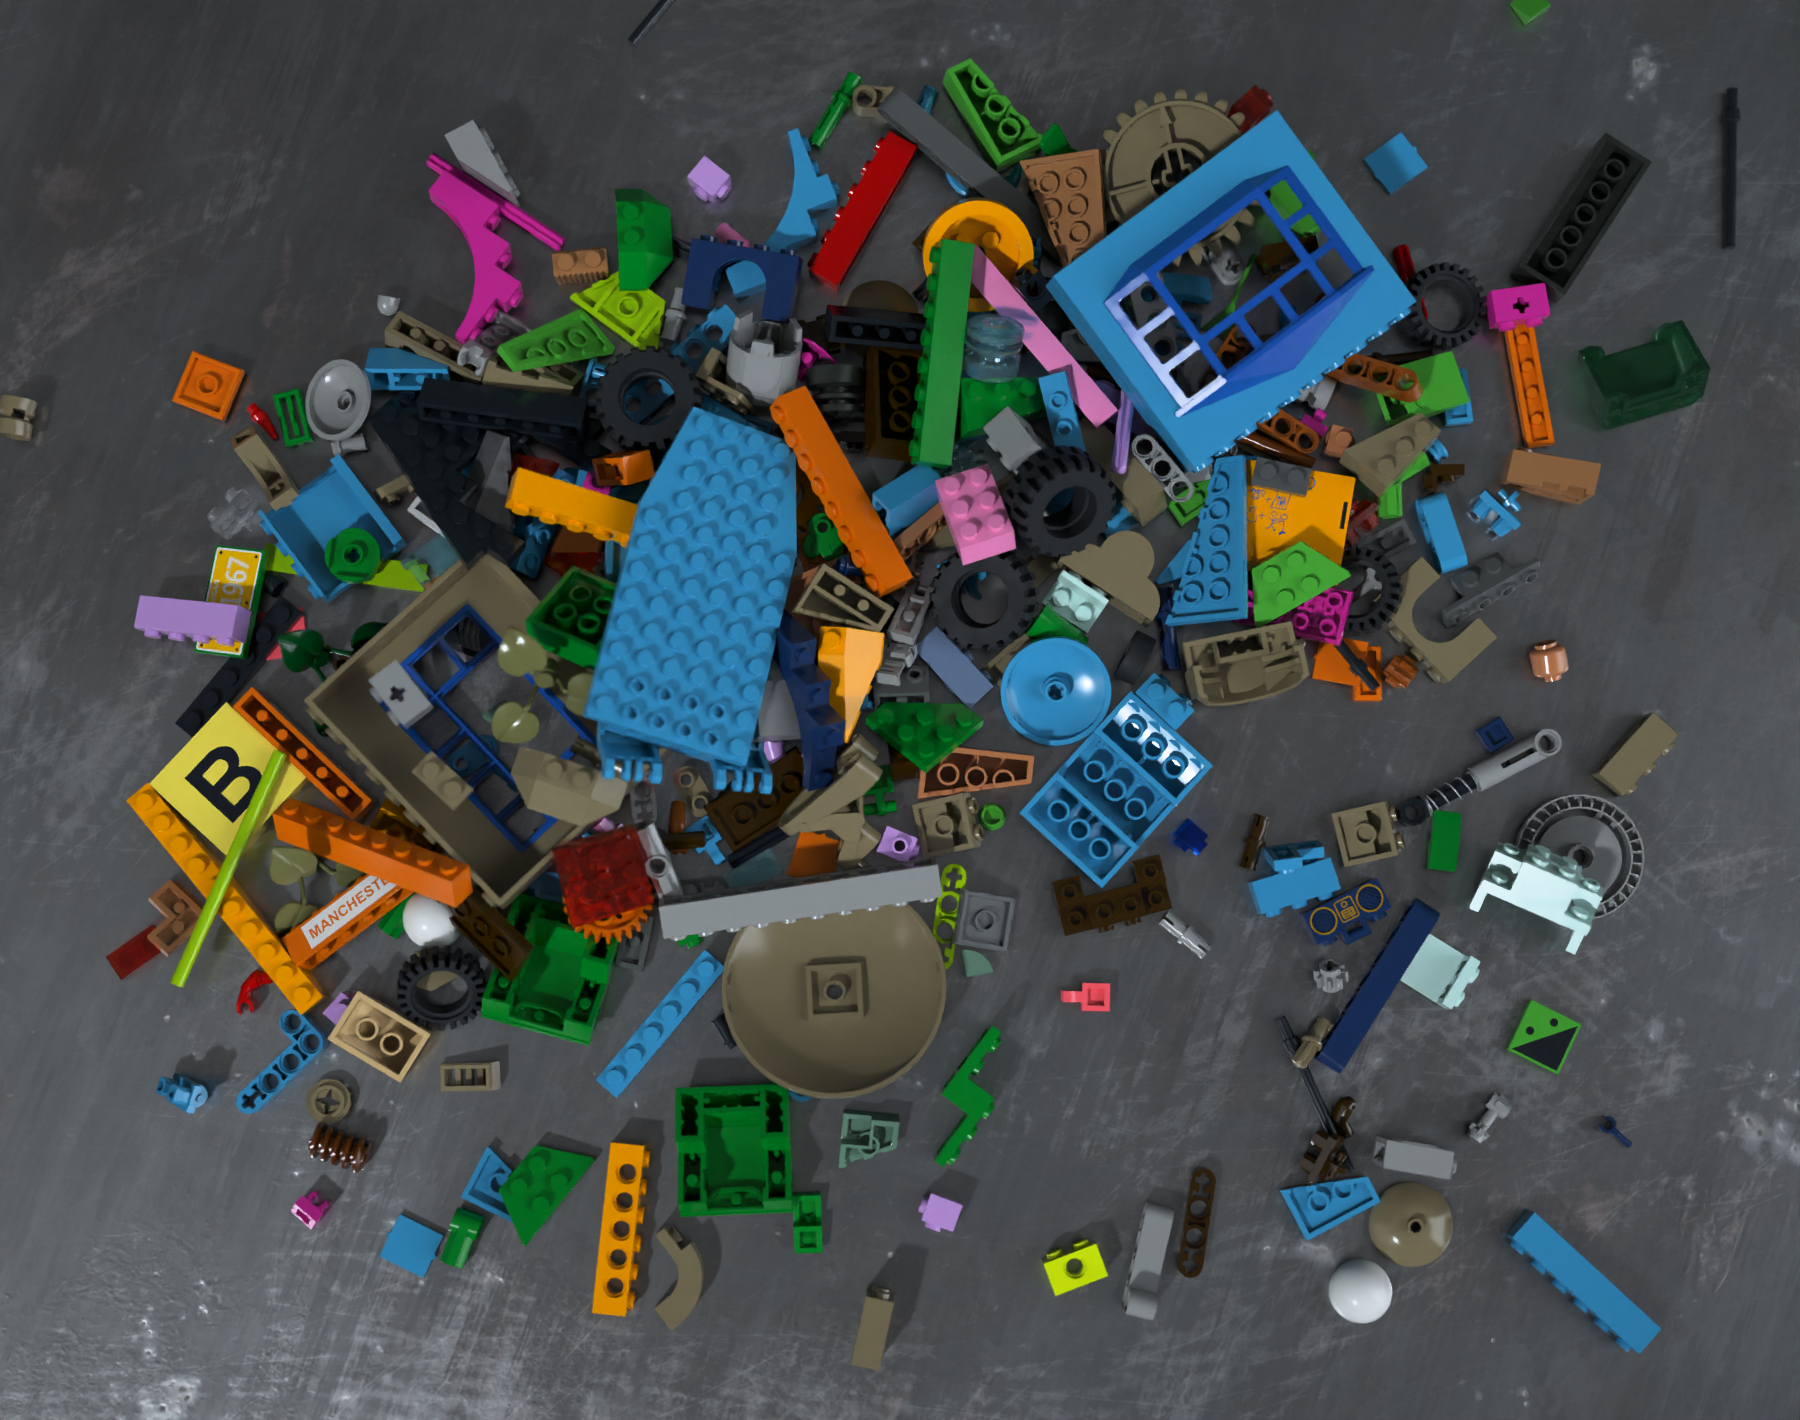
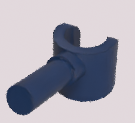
M1604 1116L1610 1121L1611 1127L1609 1130H1606L1602 1125L1598 1124V1129L1602 1133H1610L1629 1148L1632 1142L1619 1132L1614 1118Z

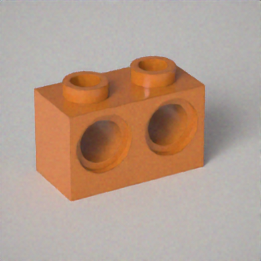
M650 450L618 451L592 459L598 486L630 485L651 479L655 474L654 461L650 455Z

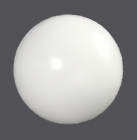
M415 893L407 902L403 912V926L409 938L417 945L432 949V946H439L440 949L444 948L445 945L449 946L455 942L462 934L451 923L449 917L453 916L446 904L438 903L436 900Z
M1353 1259L1341 1264L1332 1274L1329 1282V1298L1336 1312L1346 1320L1354 1323H1370L1379 1319L1388 1310L1392 1300V1285L1388 1275L1379 1265L1365 1259Z

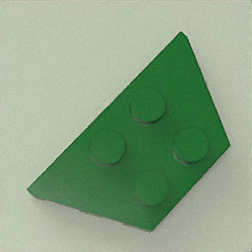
M536 1145L499 1189V1193L523 1246L526 1247L592 1166L595 1159Z

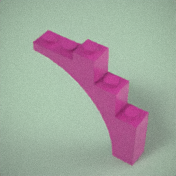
M444 170L429 189L431 202L444 211L461 230L471 249L475 267L473 297L466 317L455 334L456 340L465 344L470 339L474 340L483 333L482 329L486 323H491L497 316V308L506 313L512 307L516 308L523 298V291L520 281L501 270V268L505 269L508 266L512 255L510 243L491 232L498 226L501 220L498 204Z

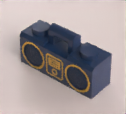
M1371 878L1299 914V917L1313 945L1321 943L1323 947L1328 946L1338 940L1336 937L1338 934L1341 935L1344 943L1349 945L1372 933L1366 920L1371 919L1372 923L1386 917L1385 911L1392 907L1378 879ZM1358 921L1360 927L1347 933L1345 927Z

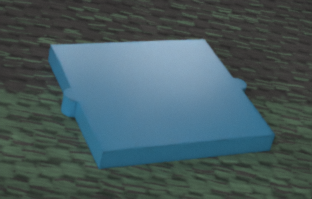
M1402 132L1363 159V162L1373 173V179L1379 181L1389 196L1428 167L1416 152L1417 148L1412 147Z
M400 1214L392 1231L387 1233L388 1239L379 1256L423 1278L432 1260L437 1258L435 1253L444 1234Z

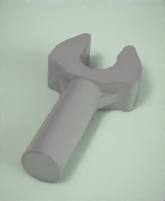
M1367 568L1364 571L1366 574L1365 581L1352 590L1354 595L1351 604L1371 589L1382 592V583L1375 579L1376 571L1372 568Z

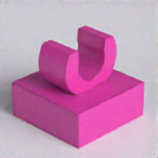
M1319 408L1312 417L1304 414L1300 419V422L1317 433L1319 441L1328 429V427L1321 424L1327 413Z
M315 1191L311 1192L307 1199L302 1195L295 1202L291 1210L311 1230L320 1222L323 1212L328 1205L327 1201H324L321 1206L313 1205L312 1200L317 1195Z

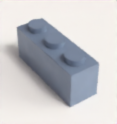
M936 626L917 644V656L925 665H928L933 674L962 704L971 709L993 689L994 686L991 684L993 678L985 669L981 668L978 670L972 664L975 660L965 648L959 650L954 643L946 638L948 634L945 630L940 631Z

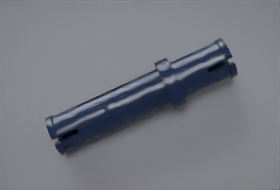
M1172 587L1157 588L1160 596V606L1155 619H1158L1163 671L1181 669L1176 626L1165 624L1167 616L1171 614L1173 608Z

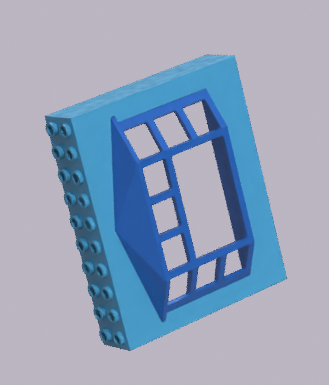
M1277 110L1054 275L1046 284V288L1184 474L1191 470L1194 474L1199 470H1203L1214 461L1211 458L1212 455L1218 457L1220 454L1227 452L1236 445L1233 441L1235 438L1239 441L1258 428L1255 424L1256 422L1261 424L1272 418L1280 411L1277 406L1280 405L1282 408L1302 395L1300 389L1305 391L1324 378L1321 374L1322 372L1326 375L1346 362L1344 356L1349 358L1353 354L1358 353L1368 345L1365 340L1370 342L1382 335L1390 328L1388 324L1391 326L1412 311L1409 307L1416 302L1415 298ZM1282 180L1287 182L1303 204L1301 209L1286 220L1282 219L1265 195L1266 191ZM1256 200L1298 256L1300 263L1204 335H1201L1158 278L1157 273ZM1307 214L1311 215L1328 239V242L1312 254L1306 252L1290 230L1292 225ZM1333 248L1336 249L1353 273L1352 277L1336 289L1331 286L1315 264L1319 258ZM1306 269L1325 293V297L1298 316L1280 292V288ZM1149 281L1167 305V309L1138 329L1119 302L1144 282ZM1271 296L1290 323L1263 343L1244 319V315ZM1175 316L1192 339V344L1168 362L1162 363L1145 340V336L1169 317ZM1235 323L1254 350L1227 370L1208 346V342ZM1199 350L1215 370L1218 377L1189 398L1170 374V370Z

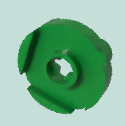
M347 528L340 531V534L336 535L334 539L333 537L330 539L325 548L324 556L327 567L336 578L348 584H359L372 580L382 562V551L377 540L367 531L360 528ZM353 549H356L360 558L351 563V560L346 558L347 554H352Z

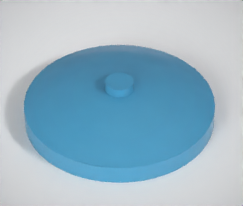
M1047 636L1027 643L1009 660L1001 680V702L1010 723L1026 738L1044 745H1067L1085 738L1100 725L1110 705L1111 682L1104 662L1088 645L1070 637Z

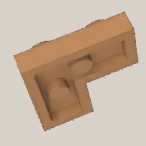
M171 880L167 881L149 897V902L167 919L148 934L147 939L167 958L190 938L202 911Z

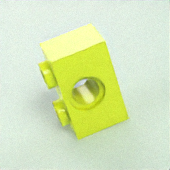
M1088 1238L1073 1243V1248L1063 1252L1062 1249H1056L1046 1254L1047 1258L1042 1260L1055 1296L1108 1276L1094 1240L1089 1242ZM1077 1258L1081 1261V1268L1077 1272H1070L1066 1269L1067 1262L1070 1259Z

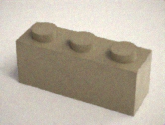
M1654 712L1646 714L1591 775L1615 797L1628 796L1638 787L1639 784L1636 781L1643 774L1645 776L1648 775L1656 767L1657 763L1654 761L1661 754L1663 756L1666 755L1675 746L1673 740L1678 734Z

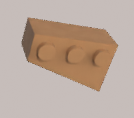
M1518 447L1506 455L1500 486L1580 505L1595 495L1601 464L1558 457L1552 454L1533 453L1530 449Z

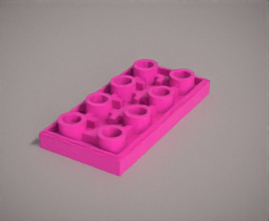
M1247 572L1248 618L1232 620V622L1256 628L1252 572ZM1331 587L1264 626L1292 621L1295 637L1340 646L1354 593L1353 591Z

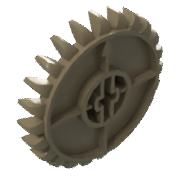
M1184 88L1177 89L1174 101H1167L1162 91L1155 92L1154 105L1148 107L1141 99H1137L1134 101L1137 115L1133 118L1125 113H1118L1116 118L1121 130L1119 132L1105 130L1102 134L1103 139L1111 146L1109 150H1100L1102 164L1105 165L1104 169H1102L1105 188L1104 200L1105 204L1110 206L1105 211L1106 225L1117 221L1119 223L1117 228H1119L1160 197L1156 193L1161 191L1159 179L1153 180L1156 170L1163 162H1166L1167 169L1162 170V182L1165 192L1175 186V182H1170L1174 178L1169 159L1173 157L1179 158L1182 176L1185 178L1193 173L1194 170L1190 163L1184 164L1183 157L1192 159L1202 166L1247 133L1249 130L1242 133L1239 131V128L1245 121V115L1239 112L1227 118L1225 113L1228 102L1225 99L1219 100L1213 107L1207 106L1208 98L1206 91H1200L1196 95L1194 102L1187 101V94ZM1256 200L1249 204L1253 206H1260V204ZM1246 207L1186 251H1189L1191 259L1196 266L1202 264L1203 247L1208 246L1216 257H1222L1223 250L1220 238L1223 236L1235 244L1241 242V236L1235 224L1240 222L1251 227L1255 224V218ZM1182 255L1171 262L1174 269L1179 268Z

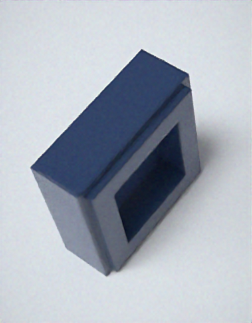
M1500 716L1475 731L1489 754L1496 752L1514 740V737Z

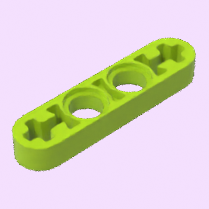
M950 864L943 869L940 880L942 897L937 898L932 934L938 942L951 943V949L946 947L944 949V956L948 957V962H944L945 970L951 966L954 956L955 944H952L960 894L953 891L943 892V886L950 887V879L946 878V873H950L952 868L958 869L957 873L962 875V879L956 880L955 888H960V891L965 889L966 872L958 864ZM951 895L956 898L957 907L954 911L948 912L942 908L941 902L945 896ZM941 923H948L952 926L953 933L950 938L942 939L938 936L937 928Z

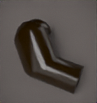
M1350 1096L1340 1098L1332 1112V1120L1339 1133L1346 1137L1345 1139L1355 1134L1349 1118L1352 1111L1356 1108V1102Z

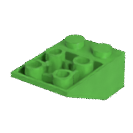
M1452 351L1399 365L1414 371L1422 384L1423 393L1415 402H1404L1376 393L1388 428L1419 413L1429 418L1470 402ZM1388 375L1380 376L1377 381L1385 380ZM1413 382L1405 384L1402 389H1409Z

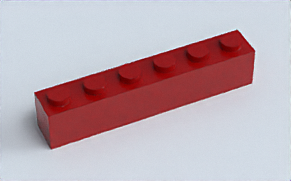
M890 131L885 138L880 137L874 148V152H876L872 161H866L860 173L863 177L859 184L854 183L848 192L847 197L850 198L845 207L840 206L834 217L836 223L833 229L826 230L820 242L823 244L819 253L814 252L808 261L809 277L836 292L841 288L917 156L916 145Z

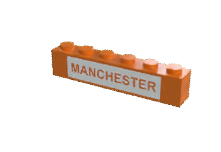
M251 687L233 706L278 751L287 754L286 758L352 821L360 822L378 803L369 792L261 690Z
M412 840V841L409 842V843H412V844H414V845H417V846H420V847H422V848L427 849L426 846H424V845H422V844H420V843H418V842H416V841H414V840ZM363 875L347 890L335 895L333 900L323 908L315 910L311 917L302 924L294 926L290 933L282 938V941L294 964L310 971L414 892L372 875Z

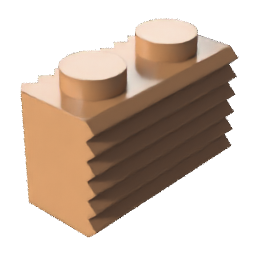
M606 246L552 252L553 273L560 286L563 283L566 286L568 283L572 285L574 282L576 284L579 282L583 284L585 281L587 283L589 281L594 283L595 280H606L611 275L610 256Z

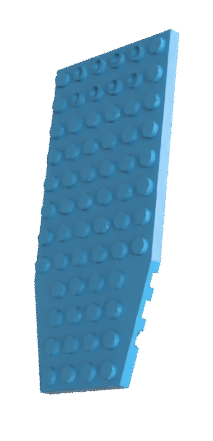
M696 407L689 411L672 445L663 457L658 470L653 475L649 486L637 504L583 717L604 723L603 729L699 760L711 762L719 759L741 767L747 765L777 639L775 628L780 626L797 555L796 455L784 439Z

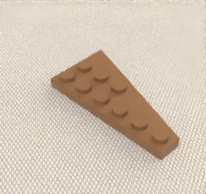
M1099 149L1019 161L1039 205V210L1053 244L1058 251L1062 266L1065 268L1107 237L1101 151Z

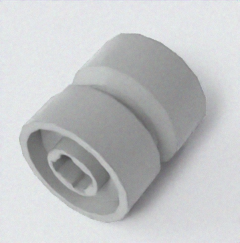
M1322 374L1324 378L1305 391L1300 389L1302 395L1294 401L1300 404L1306 401L1308 402V407L1314 410L1319 408L1324 411L1337 380Z

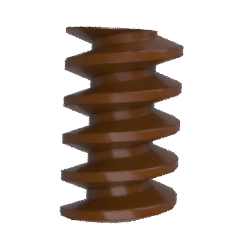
M319 1122L309 1142L308 1150H310V1157L317 1158L321 1153V1161L327 1162L331 1158V1164L337 1166L342 1161L343 1169L347 1170L352 1165V1171L356 1174L359 1173L367 1162L372 1142L367 1147H364V1138L361 1137L357 1143H354V1134L352 1133L345 1140L343 1139L344 1131L341 1129L334 1136L333 1126H329L323 1132V1123Z

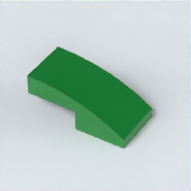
M1434 810L1433 814H1431V839L1428 842L1427 869L1456 871L1460 843L1461 813Z
M821 1191L793 1192L795 1254L823 1253Z

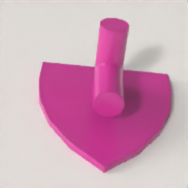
M802 338L801 351L804 353L801 356L802 363L799 366L797 380L800 382L804 381L806 370L811 368L816 360L824 365L837 364L814 341Z

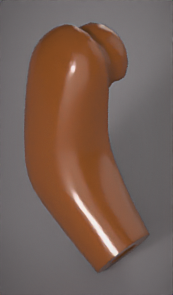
M675 800L671 802L668 834L683 833L685 827V804L682 801ZM688 849L671 850V852L675 855L678 852L686 854Z

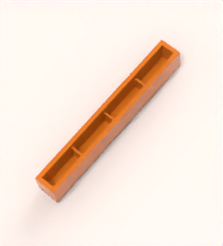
M803 386L778 396L770 406L772 418L779 424L787 445L792 448L798 458L800 468L808 476L813 492L822 501L826 515L836 526L840 540L846 544L850 551L854 565L860 569L864 576L867 588L874 596L879 598L903 587L913 576L807 387Z
M289 798L272 813L277 839L309 850L312 853L455 908L473 892L470 868L465 863Z

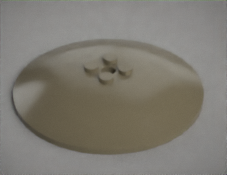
M892 904L883 905L880 909L874 911L857 909L848 915L831 913L826 914L821 919L798 918V921L784 924L781 921L772 922L769 926L763 928H755L754 925L742 927V930L738 931L735 935L724 963L722 975L723 1009L730 1032L739 1049L747 1060L768 1079L783 1088L810 1097L823 1099L857 1097L879 1090L896 1081L907 1073L927 1051L938 1031L945 1008L946 973L941 951L927 924L909 904L901 907H894ZM839 986L843 991L842 996L838 999L829 998L827 996L828 988Z

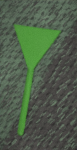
M1255 253L1251 254L1231 303L1200 330L1208 332L1235 311L1236 302L1257 255ZM1231 324L1216 337L1224 339L1228 331L1236 324Z

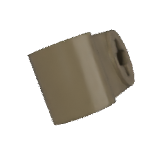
M858 86L854 90L852 97L853 111L862 117L884 119L878 113L877 107L895 87ZM865 96L871 100V103L862 105L857 99Z

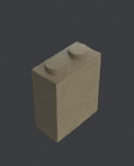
M873 1286V1289H866L852 1352L851 1365L877 1371L880 1369L894 1305V1294H890V1289Z

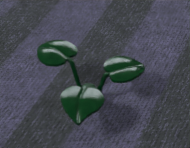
M373 621L358 627L351 638L352 651L333 648L329 645L324 646L323 636L311 629L284 633L277 636V641L281 649L283 663L287 669L299 673L311 667L322 682H324L327 678L320 670V667L328 663L330 652L352 657L388 623ZM313 719L317 732L322 737H328L329 735L325 732L328 728L326 723L321 726Z

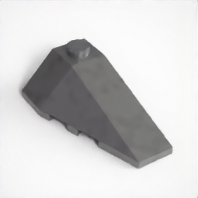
M487 430L468 475V478L477 483L478 490L464 504L514 534L515 517L510 515V509L505 507L509 492L508 474L511 472L510 438L498 432Z

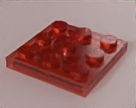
M634 824L551 848L570 923L573 928L654 903Z

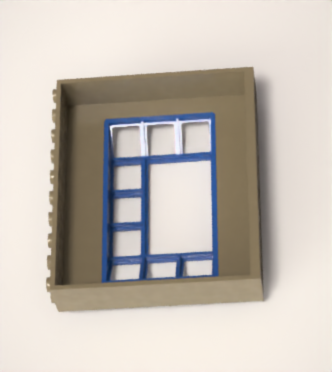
M485 553L470 570H467L459 559L304 701L309 706L305 711L321 726L326 723L328 728L325 732L340 746L345 743L348 748L344 752L358 766L364 763L367 767L364 773L378 787L383 784L387 788L383 793L397 807L403 804L406 808L403 814L416 827L422 824L426 829L422 834L436 848L441 844L445 849L442 855L469 865L472 886L474 888L480 886L484 890L481 896L492 907L496 908L499 906L505 909L592 828L598 820L581 827L542 814L546 818V822L525 842H521L503 823L524 802L520 792L498 814H494L474 792L453 811L411 772L430 751L448 766L443 760V756L464 737H468L489 759V762L466 783L473 789L497 768L518 790L511 775V770L443 700V697L495 649L499 650L509 626L527 633L525 620L541 603L506 565ZM466 616L490 640L469 662H465L444 639V636ZM435 644L459 667V671L438 690H434L413 668V664ZM546 651L547 657L553 658L558 663V674L563 676L562 680L567 688L569 680L574 675L581 672L594 674V671ZM395 660L428 695L427 700L432 706L437 705L459 728L437 750H433L413 729L412 725L407 729L402 723L396 726L386 713L390 708L385 701L379 704L369 691L373 686L368 680ZM527 672L523 676L534 686V675L532 676ZM558 682L552 687H540L538 689L541 695L580 734L581 738L597 745L598 721L570 711L566 707L568 694L562 692ZM570 746L559 757L569 760L575 753L570 752ZM657 746L661 761L673 752ZM632 763L630 780L626 781L628 786L624 797L640 783L633 781ZM647 764L642 766L643 779L650 772V767ZM617 774L614 775V777L621 779Z

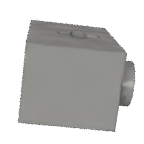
M397 660L368 680L373 686L369 690L379 704L385 701L390 708L386 713L396 726L402 723L407 729L434 709ZM396 690L403 693L404 700L402 702L395 699L393 693Z

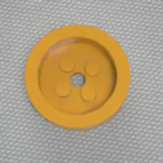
M966 198L947 206L930 224L923 242L922 258L927 278L932 272V263L929 261L930 250L941 239L981 246L985 250L987 258L1008 282L1019 268L1028 264L1033 266L1034 261L1032 240L1022 220L1006 205L989 198ZM971 283L968 311L986 312L995 310Z

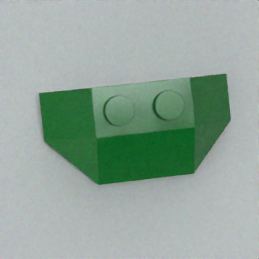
M615 189L619 291H647L673 261L671 209L643 189Z

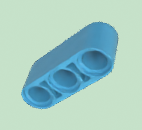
M1441 491L1416 499L1417 514L1438 573L1443 574L1467 566V555L1446 494Z

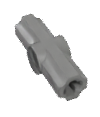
M644 820L637 823L630 829V832L645 864V872L650 876L659 898L684 895L683 888L671 863L670 853L665 848L654 821ZM653 859H661L664 863L662 865H654L651 861Z

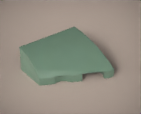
M843 1109L838 1168H845L848 1163L861 1158L867 1160L878 1152L886 1153L897 1149L900 1123L899 1114Z

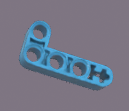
M296 1009L285 1011L281 1015L279 1020L280 1028L292 1043L238 1094L236 1104L242 1113L252 1114L263 1110L328 1048L329 1036L309 1014L300 1015ZM293 1014L299 1016L301 1021L297 1029H293L289 1023L290 1017ZM312 1034L319 1038L320 1043L317 1049H312L308 1044V1039ZM291 1054H295L299 1059V1065L296 1069L291 1068L288 1064V1057ZM271 1073L275 1074L278 1078L276 1088H271L268 1085L267 1079ZM260 1091L264 1094L259 1095L254 1100L255 1105L250 1106L249 1102L251 1099L249 1096L256 1095Z

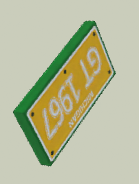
M216 545L204 602L239 605L252 611L246 644L234 642V646L230 647L217 644V640H210L209 644L195 642L194 652L239 659L248 658L269 552Z

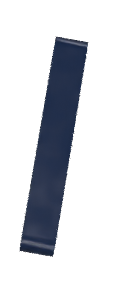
M1415 898L1410 903L1337 1018L1332 1030L1323 1041L1322 1049L1316 1052L1314 1059L1337 1074L1342 1072L1439 919L1440 912L1418 898Z

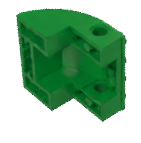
M521 893L514 900L507 920L534 946V949L519 976L512 982L494 966L482 997L481 1017L589 1046L605 1001L620 943L615 937H611L610 944L606 943L605 937H601L600 941L595 943V935L593 934L585 939L584 929L576 933V923H568L570 915L564 914V907L566 905ZM600 914L596 918L597 920L605 921L610 917Z
M778 1084L676 1088L675 1143L678 1151V1208L680 1217L793 1213L789 1090Z

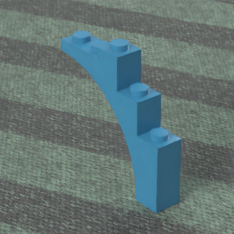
M798 128L788 131V139L794 157L795 174L793 190L785 215L775 232L763 244L770 247V252L780 253L781 249L795 251L816 243V233L820 232L815 217L810 218V216L838 206L837 197L840 196V191L836 181L830 182L828 174L819 176L821 174L816 160L811 161L807 153L811 151L806 135H800ZM741 261L725 269L736 301L766 290L765 276L757 264L750 261Z

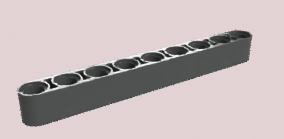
M893 88L877 107L878 113L969 192L973 190L980 197L1001 202L1014 211L1024 223L1029 234L1036 239V243L1037 237L1042 238V255L1056 266H1062L1060 256L1053 244L1039 208L899 88Z

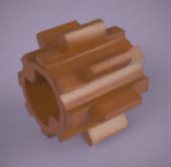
M1398 653L1395 654L1382 671V674L1386 676L1384 681L1394 688L1399 686L1405 689L1419 670L1414 666L1416 661L1406 654L1400 656Z

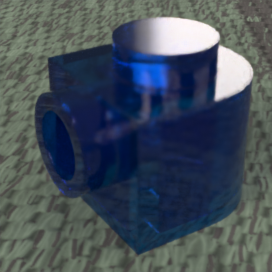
M1186 818L1172 834L1176 838L1173 843L1184 853L1189 850L1198 856L1208 845L1204 840L1209 835L1189 818Z

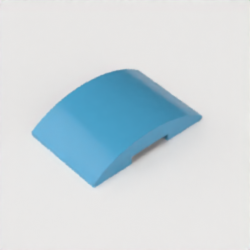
M1130 691L1019 813L1099 887L1103 888L1213 765Z

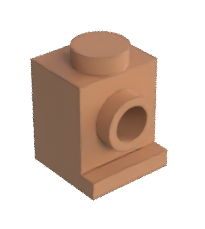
M1332 424L1326 431L1320 457L1340 461L1344 450L1355 445L1356 439L1352 436L1353 429Z

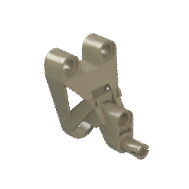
M859 732L852 734L849 742L843 743L836 751L833 783L829 787L809 792L804 788L784 811L779 819L778 827L788 836H793L799 831L813 832L831 829L841 838L835 858V863L843 870L870 867L863 858L877 845L881 834L865 821L863 795L876 783L882 773V769L873 762L878 756L879 750Z

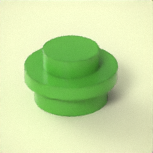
M988 803L980 809L978 820L983 828L997 830L1003 826L1006 814L999 804Z

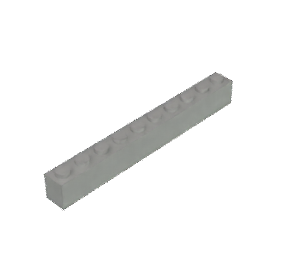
M935 857L659 898V912L664 939L670 938L672 941L685 939L687 935L710 936L715 931L720 930L737 932L742 930V927L752 925L755 928H763L769 926L772 922L781 921L784 924L798 921V918L821 919L826 914L831 913L848 915L853 913V910L864 909L866 911H874L880 909L883 905L890 904L894 907H901L907 905L909 901L916 900L924 903L936 900V897H942L937 860Z

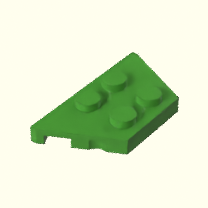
M1298 540L1251 567L1255 627L1264 626L1351 576L1349 570L1339 566L1321 552H1317L1302 540Z

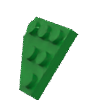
M885 702L866 717L865 725L923 772L927 773L983 726L984 719L962 703Z

